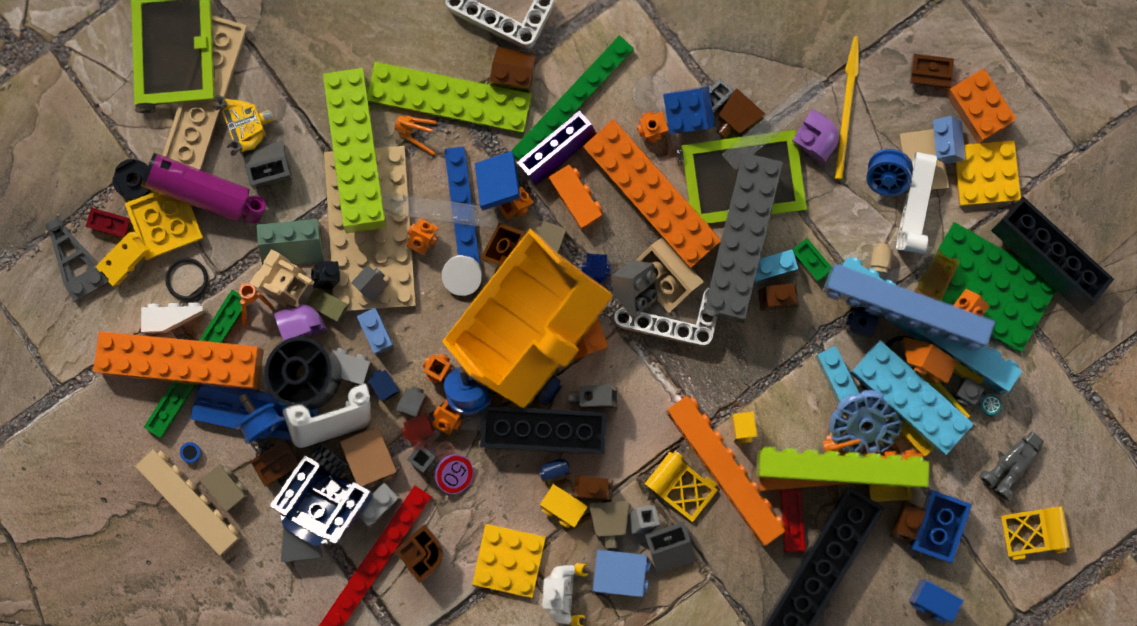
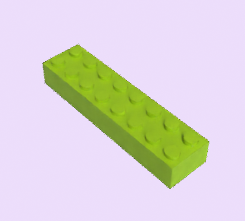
M363 68L324 73L323 80L345 232L348 234L387 228Z
M764 447L762 451L757 452L756 477L915 488L928 487L929 461H923V457L911 456L907 457V460H902V456L890 455L887 456V459L881 458V454H869L866 457H860L861 453L853 452L845 453V456H839L840 452L827 451L823 455L818 454L819 450H806L804 453H798V449L785 448L783 452H777L775 447Z

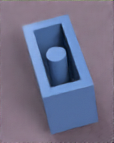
M953 116L933 120L937 159L945 164L966 160L962 121Z
M376 308L357 316L375 355L394 347Z

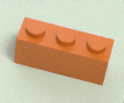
M567 165L551 175L549 181L582 231L602 218L601 212L603 209L598 201L593 202L590 195H592V192L587 184L582 185L580 182L581 175L575 167L572 169L570 165Z

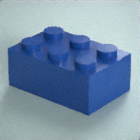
M934 490L928 491L923 509L926 511L918 535L911 542L909 549L947 563H953L972 504Z

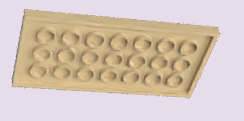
M405 146L376 148L387 228L346 234L343 226L333 151L324 152L331 261H338L340 282L333 288V296L349 304L345 312L371 310L373 308L416 307L412 249L407 247L410 238L408 231L411 225ZM367 265L373 270L377 267L385 275L383 279L388 283V286L373 302L351 284Z

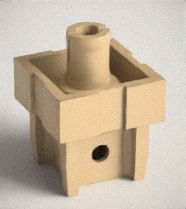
M271 249L263 262L264 264L256 272L249 284L283 307L289 304L298 308L300 305L298 299L306 287L313 285L314 281L306 276L307 273L290 263L280 253Z

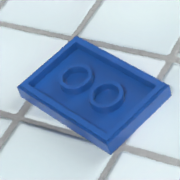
M513 151L475 163L479 204L482 211L521 198Z

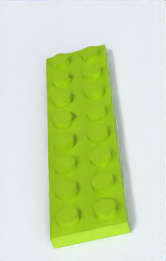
M374 62L367 93L370 103L524 134L532 94L379 62Z

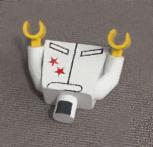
M576 563L574 566H557L553 569L551 575L544 579L542 607L548 611V615L553 622L570 624L571 626H584L579 623L580 618H585L584 615L571 616L573 575L586 577L588 573H584L583 568L588 567L587 564Z

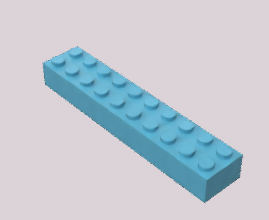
M847 257L841 265L885 281L879 277L880 274L872 268L866 269L862 266L863 263L855 257H852V259ZM887 279V281H885V282L891 283V284H893V285H896L894 282H892V281H890V280H888V279ZM877 313V314H879L880 316H882L883 318H885V316H886V315H884V314ZM898 319L897 322L890 321L918 341L932 344L957 360L958 363L983 378L982 383L1000 395L1009 392L1022 373L1017 363L1010 359L1006 361L1001 357L1002 354L994 348L988 349L984 346L980 349L976 348L975 351L963 347L964 344L961 342L951 343L944 340L942 335L932 336L924 333L925 329L917 327V329L905 326V322Z

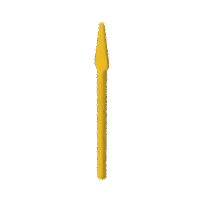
M854 36L845 68L847 82L835 171L836 180H843L855 76L859 72L858 36Z

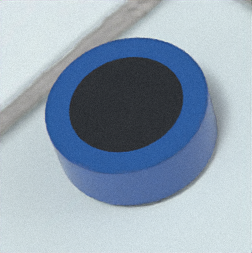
M187 442L180 449V457L185 462L194 463L201 457V448L196 443Z

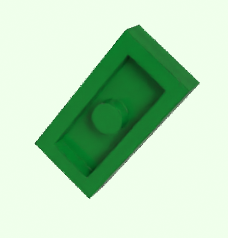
M808 238L792 249L794 256L816 282L830 272L832 266Z

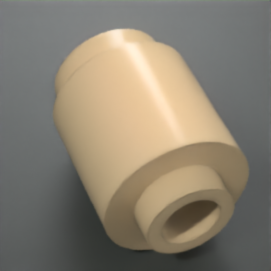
M878 243L877 246L873 247L870 266L880 274H888V269H891L893 249L890 248V245Z

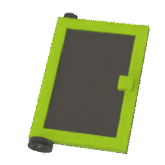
M131 0L135 112L149 114L156 112V105L212 100L215 95L211 0Z
M796 129L675 146L677 166H684L689 203L708 224L726 221L742 154L747 153L783 162L771 215L807 210L798 145L792 142L796 135Z

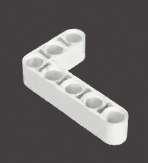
M445 0L450 13L523 49H530L534 46L554 6L553 0H548L550 4L545 7L539 4L541 0H534L523 23H520L475 0H459L460 4L458 6H451V0ZM470 8L478 10L475 15H469L467 12ZM488 17H494L496 19V21L493 24H487L485 22V20ZM532 17H539L541 21L538 24H532L530 19ZM510 25L514 30L511 33H506L503 31V28ZM524 34H529L532 39L524 42L521 40V37Z
M915 152L912 181L906 192L896 243L897 250L924 254L926 251L928 236L922 235L936 166V155Z
M708 288L702 296L696 325L644 312L637 316H632L626 308L616 311L614 322L622 329L705 347L713 338L717 317L713 316L711 322H705L702 319L707 300L706 295L709 292ZM621 313L627 314L629 321L627 323H620L617 319L618 315ZM640 318H646L649 325L646 328H641L638 326L637 321ZM659 323H666L669 330L661 333L657 325ZM681 327L686 328L688 336L680 337L677 330ZM699 332H705L708 335L706 342L698 340L697 334Z

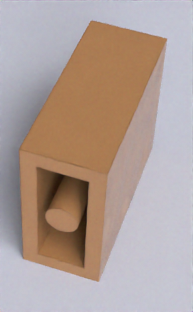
M379 426L340 442L358 485L370 489L376 486L375 482L383 479V482L395 478L394 474L398 473Z

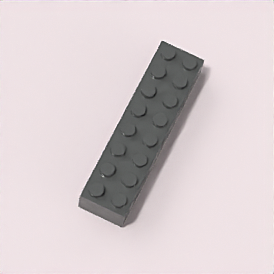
M747 153L742 154L704 314L740 323L745 322L781 174L782 161Z

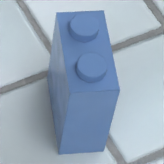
M597 550L593 591L643 597V593H647L648 581L644 580L645 572H649L650 560H647V555Z

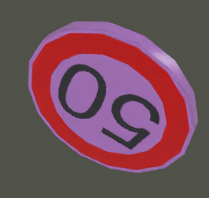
M451 454L443 458L435 470L437 486L448 494H458L464 491L473 479L474 469L472 463L467 457L460 454Z

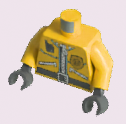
M216 95L212 99V101L219 103L213 106L214 110L224 108L222 112L232 138L227 148H234L230 154L235 156L238 151L254 150L266 135L263 125L274 121L270 109L258 113L255 104L224 99L221 95Z

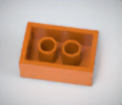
M984 68L953 86L946 93L977 143L985 141L1011 125L1017 119Z

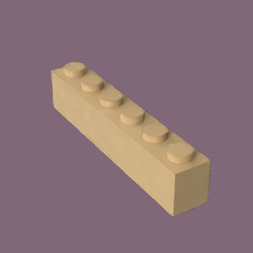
M151 450L135 467L219 556L224 555L241 539L237 535L239 533L238 529L233 524L228 525L223 520L225 518L223 513L218 509L214 510L209 505L211 501L204 494L200 496L197 493V486L190 479L186 481L181 476L183 474L182 470L177 465L172 466L167 461L169 457L162 450Z

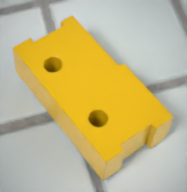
M129 232L96 266L99 272H103L109 279L108 282L112 286L119 285L128 276L127 272L133 271L135 269L134 266L151 250L138 239L139 236L136 232Z

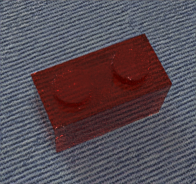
M427 414L403 422L404 428H401L405 440L410 441L412 444L436 435Z

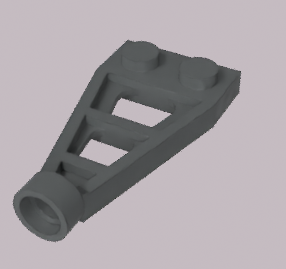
M60 218L53 219L45 225L52 239L63 284L73 302L79 301L109 283L106 275L103 272H99L96 268L99 262L64 227ZM69 240L75 247L76 252L65 257L60 245ZM81 258L88 265V271L73 277L69 264L72 260Z

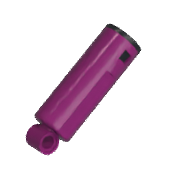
M155 152L151 157L141 187L234 222L239 221L242 215L246 222L257 223L261 220L266 208L263 198L255 195L248 197L249 188Z

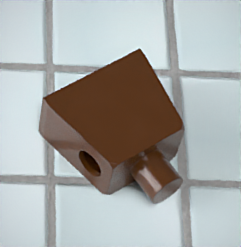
M736 88L718 116V120L723 124L716 132L723 139H726L731 132L740 137L761 121L765 113Z
M795 283L766 286L758 290L760 311L799 307Z
M574 476L573 497L612 500L613 479Z
M903 500L890 537L907 544L913 542L918 535L926 511L923 507Z

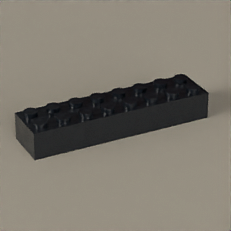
M847 486L762 626H814L885 508L852 487Z

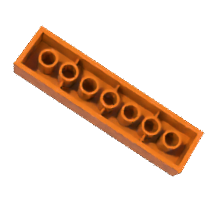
M612 119L583 146L690 268L696 266L721 243L719 235L616 120Z
M99 331L93 372L105 376L259 391L264 350L257 346Z
M686 395L668 408L666 414L761 546H765L785 531L783 528L785 523L779 515L774 516L771 512L772 505L766 498L762 499L758 494L761 490L754 481L750 482L746 477L748 472L743 465H737L734 460L736 456L729 447L726 449L721 443L724 439L717 430L714 432L709 425L712 423L705 413L701 415L698 411L700 406L693 397L689 398Z

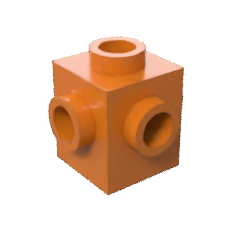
M663 111L655 114L653 112L643 114L642 118L639 119V125L636 126L639 136H643L645 141L650 140V142L661 140V136L667 135L669 132Z
M523 187L519 188L520 199L498 206L507 220L515 216L519 218L529 212L527 208L533 204V201Z
M420 218L417 224H412L408 231L410 238L407 247L425 256L429 248L434 247L438 240V236H436L438 227Z
M965 289L953 305L981 317L989 307L980 295L968 289Z
M441 353L439 356L435 354L432 357L428 356L423 364L425 368L423 372L427 374L426 379L435 384L438 381L443 383L446 377L453 371L451 369L452 364L449 363L450 359ZM437 366L442 367L443 370L441 373L435 372V368Z
M447 400L442 406H438L433 413L435 419L432 426L447 435H450L454 429L458 430L463 422V419H461L462 414L454 411L449 406Z

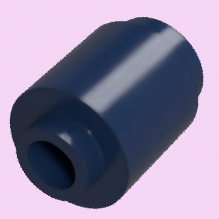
M552 375L535 398L545 405L548 402H552L562 388L560 385L561 380Z
M557 459L541 465L542 470L539 471L542 481H547L548 485L565 479L570 474L565 459Z

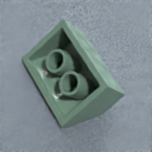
M318 219L256 225L262 265L271 249L283 255L294 265L324 261L321 224Z

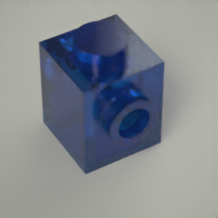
M587 253L586 263L582 262V272L599 284H601V281H606V276H610L611 264H607V255Z

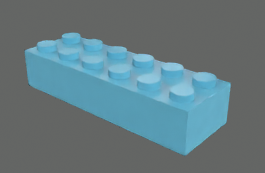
M881 341L876 342L849 372L868 390L883 393V398L887 402L890 400L889 406L899 413L903 421L941 455H947L973 425L967 417Z

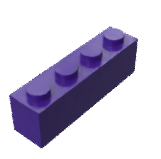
M579 111L517 163L536 186L581 149L597 133L588 119Z

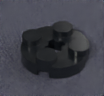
M127 159L118 164L112 179L115 190L129 200H135L147 195L151 190L141 187L148 165L143 161ZM130 175L138 176L136 184H129Z

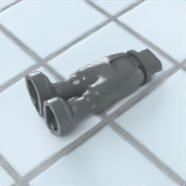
M1031 431L1027 437H1022L1020 442L1014 445L1004 456L1000 457L997 466L990 472L983 471L979 478L986 486L994 488L1002 474L1008 470L1007 476L993 489V492L1002 499L1010 501L1013 497L1012 485L1024 476L1025 471L1035 459L1036 454L1040 451L1039 447L1044 441Z

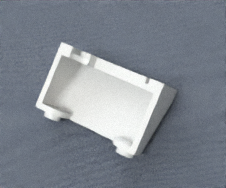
M366 384L351 389L348 395L349 400L344 402L346 408L311 418L308 410L301 405L283 410L293 444L300 448L307 447L367 427L371 422V411Z

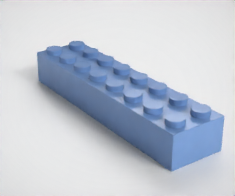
M836 263L830 269L822 291L830 299L838 300L840 298L846 300V304L857 308L859 305L865 307V311L875 315L877 313L884 314L886 319L897 322L898 319L905 322V326L917 329V327L925 329L924 333L932 336L942 335L944 340L951 343L961 342L964 344L963 347L974 351L976 348L980 349L987 345L995 321Z

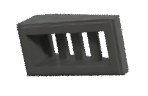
M721 78L709 88L713 115L734 92ZM717 88H719L720 90H722L726 95L723 96V95L717 90ZM712 93L720 100L719 102L711 95Z

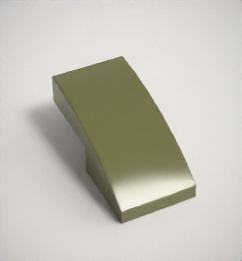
M314 289L306 303L337 322H340L349 304L322 289Z

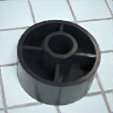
M292 337L279 343L268 356L264 371L265 382L269 392L279 402L291 407L301 405L307 410H313L327 404L336 394L341 382V366L335 353L326 345L307 337ZM304 365L305 374L300 380H297V370Z

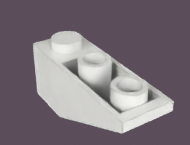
M169 303L168 307H160V304H147V307H141V332L145 334L167 333L206 313V308L200 306V303H188V306L180 307L179 303Z

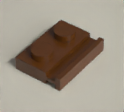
M913 54L910 84L950 89L954 58Z
M283 440L250 461L265 487L296 469L300 463L286 440Z

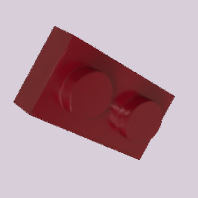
M91 207L85 227L124 238L128 233L131 219Z

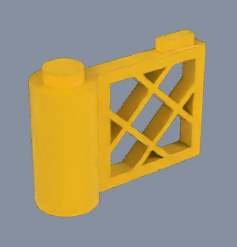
M677 451L674 453L669 452L645 482V485L693 522L717 492L715 488L717 484L708 476L704 479L683 462L685 458ZM686 471L693 475V484L682 485L681 477ZM705 485L711 490L706 497L698 498L697 486ZM694 487L695 498L684 500L683 488ZM680 488L681 500L672 501L667 497L672 489ZM695 501L696 510L692 515H689L685 511L684 502Z
M1063 506L1001 516L1008 557L1012 556L1013 560L1026 558L1025 554L1054 550V553L1067 552V548L1070 547ZM1039 514L1040 523L1036 529L1025 523L1030 515ZM1026 516L1023 521H1022L1020 518H1018V517ZM1015 518L1021 522L1015 533L1007 528L1006 519ZM1023 525L1034 531L1027 541L1017 535ZM1008 531H1009L1011 534H1013V536H1012L1010 539H1009V533H1008ZM1037 533L1043 538L1045 547L1035 548L1029 542ZM1016 536L1025 544L1020 551L1012 552L1010 543ZM1027 545H1029L1032 548L1024 550Z

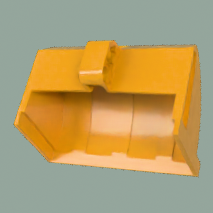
M529 229L442 342L471 377L524 408L531 403L560 365L566 367L579 351L576 347L577 343L612 301L613 294L554 251L539 234Z

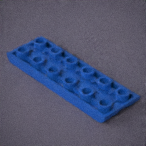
M198 385L190 419L236 429L235 425L249 415L243 405L244 403L239 399L245 393L256 410L274 402L276 405L274 409L279 417H284L283 410L291 406L279 402L272 394L248 389ZM318 408L308 410L311 418L317 417ZM286 421L269 435L292 441Z

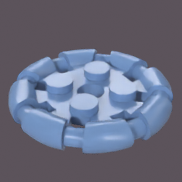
M865 390L857 395L853 393L840 401L837 405V410L831 414L829 431L832 432L831 439L835 444H839L838 441L844 443L860 439V443L840 449L843 452L861 453L860 457H864L866 453L881 454L888 450L895 443V438L900 436L903 418L889 406L890 400L887 402L883 398V393ZM859 402H865V404L857 405V403ZM879 403L882 404L880 409L877 407ZM845 412L849 414L847 418L843 417ZM865 422L872 423L869 428H861L862 424ZM843 430H846V431H847L846 433H843V434L840 433V431H843ZM875 441L874 446L868 447L867 443Z

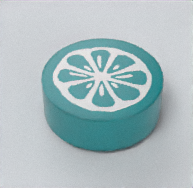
M992 394L984 396L980 403V409L986 415L997 414L1002 407L999 397Z

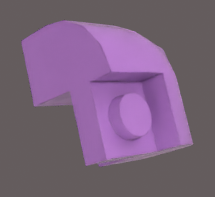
M812 109L792 142L808 151L809 157L825 166L837 147L839 131L829 118Z
M300 304L298 308L292 306L274 314L283 340L304 336L309 338L327 330L319 312L309 305Z

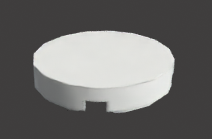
M464 255L450 258L442 270L444 286L455 295L466 296L478 289L482 280V270L479 263L474 258Z

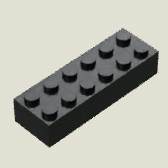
M1024 196L1007 211L991 230L1081 314L1094 305L1114 281L1111 275Z
M486 406L482 410L480 447L487 449L604 455L606 412Z

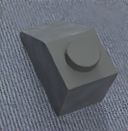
M418 387L406 388L396 410L419 419L427 395L423 394L424 390Z

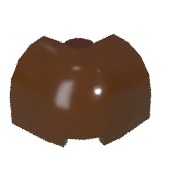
M426 524L413 533L407 541L394 551L419 583L433 573L443 559V547Z

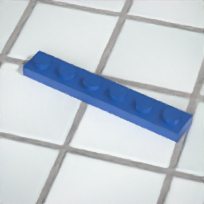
M464 146L444 149L457 252L458 255L474 258L480 265Z

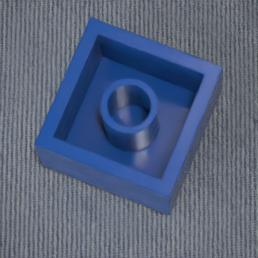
M709 86L663 94L669 134L704 130L715 126Z
M922 579L919 580L909 599V602L913 603L912 608L925 614L929 612L932 614V619L944 624L946 621H954L964 601L928 580Z

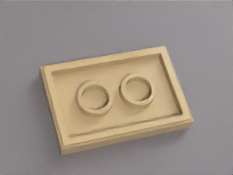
M934 129L899 134L901 152L909 156L912 162L915 152L936 155ZM938 159L936 160L931 191L949 188L946 165Z

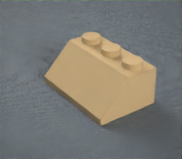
M664 237L653 243L636 260L654 263L657 300L668 313L704 282Z

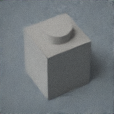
M655 505L635 508L628 514L632 535L652 532L660 525Z

